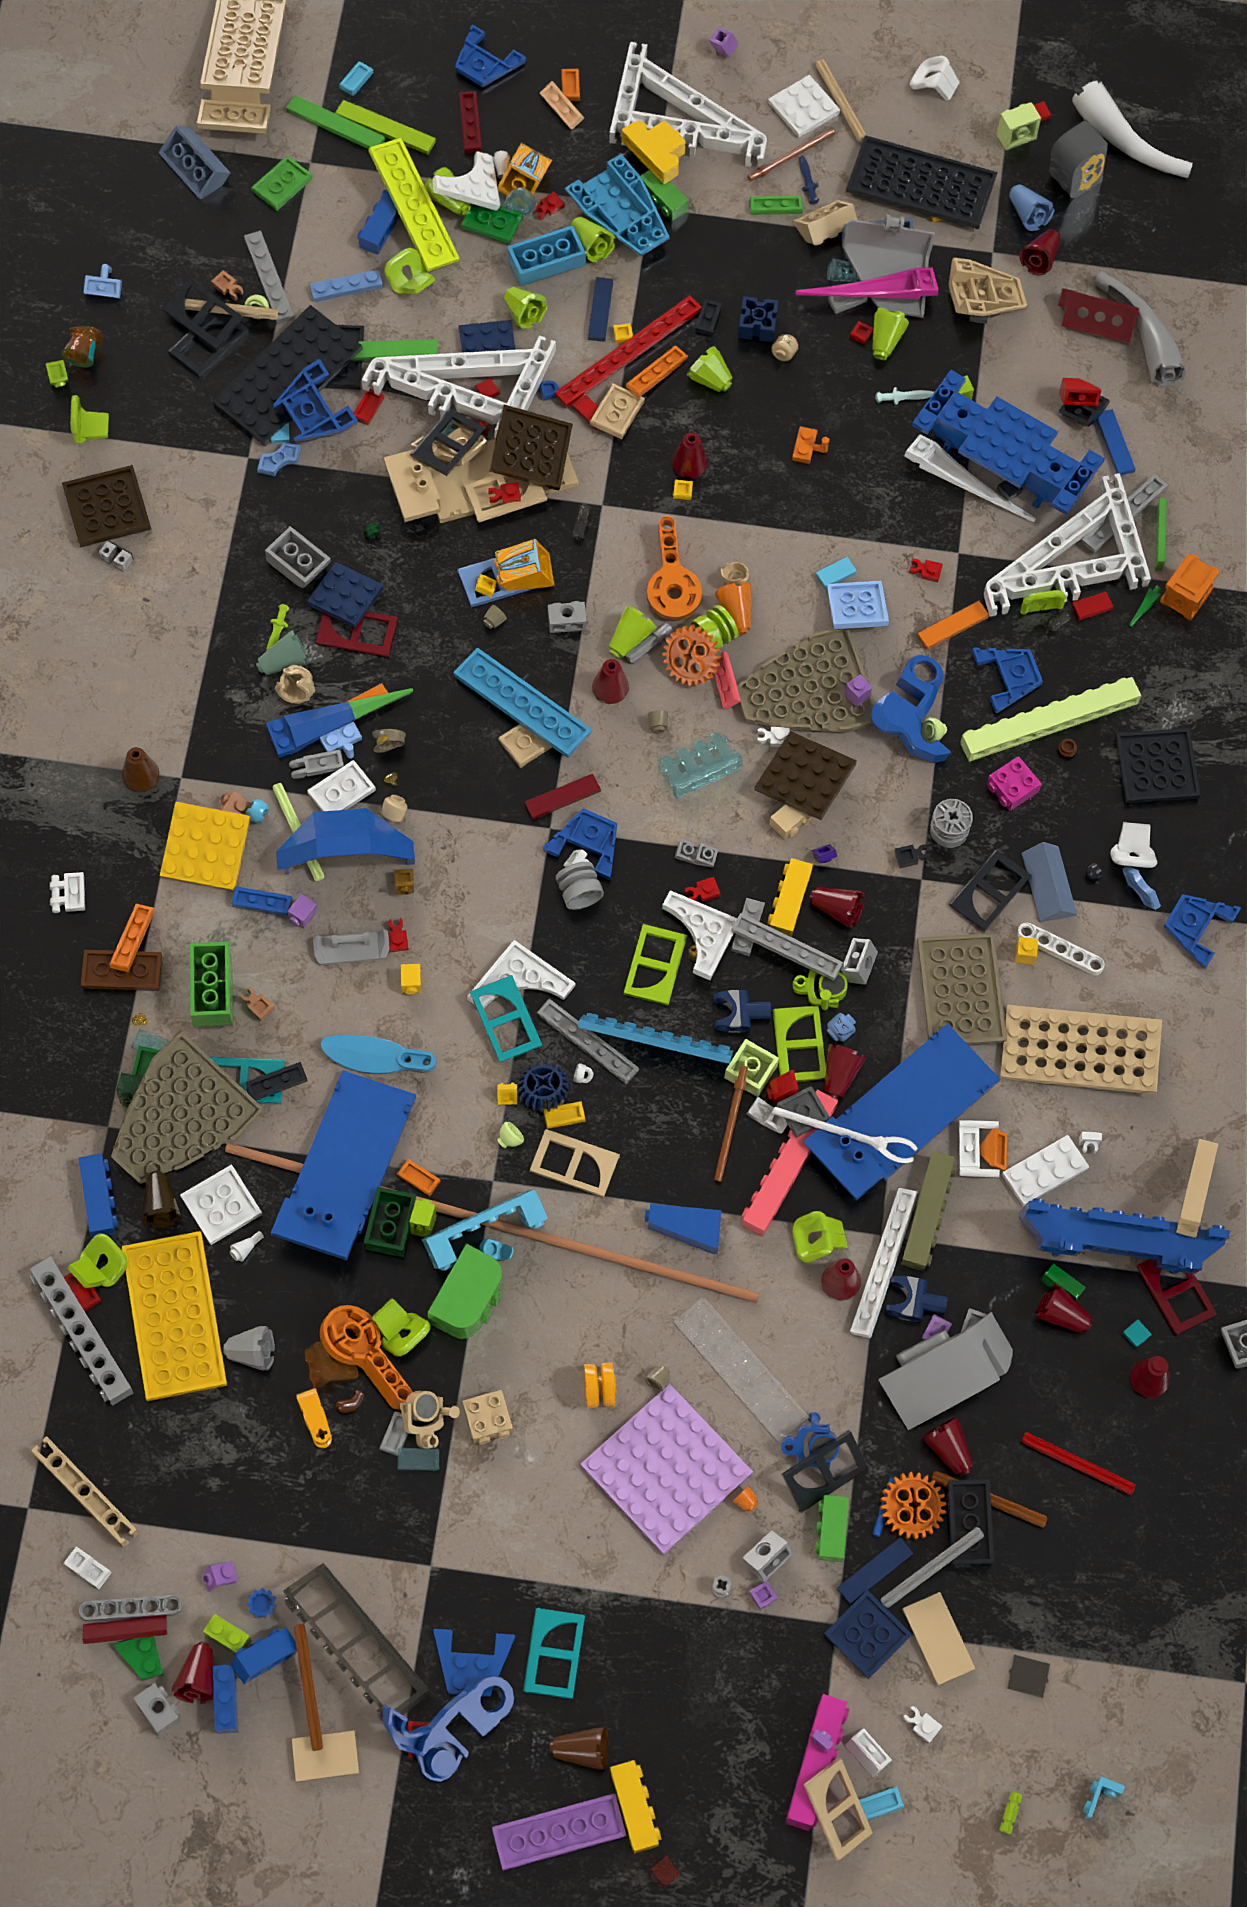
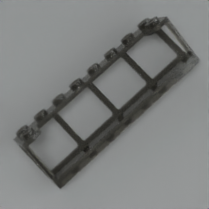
M324 1563L283 1590L285 1595L283 1600L291 1612L296 1610V1615L303 1624L307 1622L312 1629L309 1631L316 1640L321 1638L325 1643L323 1646L325 1651L330 1656L335 1655L338 1659L336 1664L343 1672L347 1670L352 1676L349 1679L353 1685L364 1690L363 1696L370 1705L374 1703L377 1706V1716L382 1722L384 1705L370 1690L369 1686L393 1668L397 1667L417 1691L413 1696L396 1707L395 1711L404 1716L430 1694L429 1688ZM321 1575L339 1598L313 1617H310L294 1596ZM345 1604L365 1628V1631L340 1649H337L316 1625V1621L339 1605ZM370 1635L392 1662L367 1681H363L342 1654Z

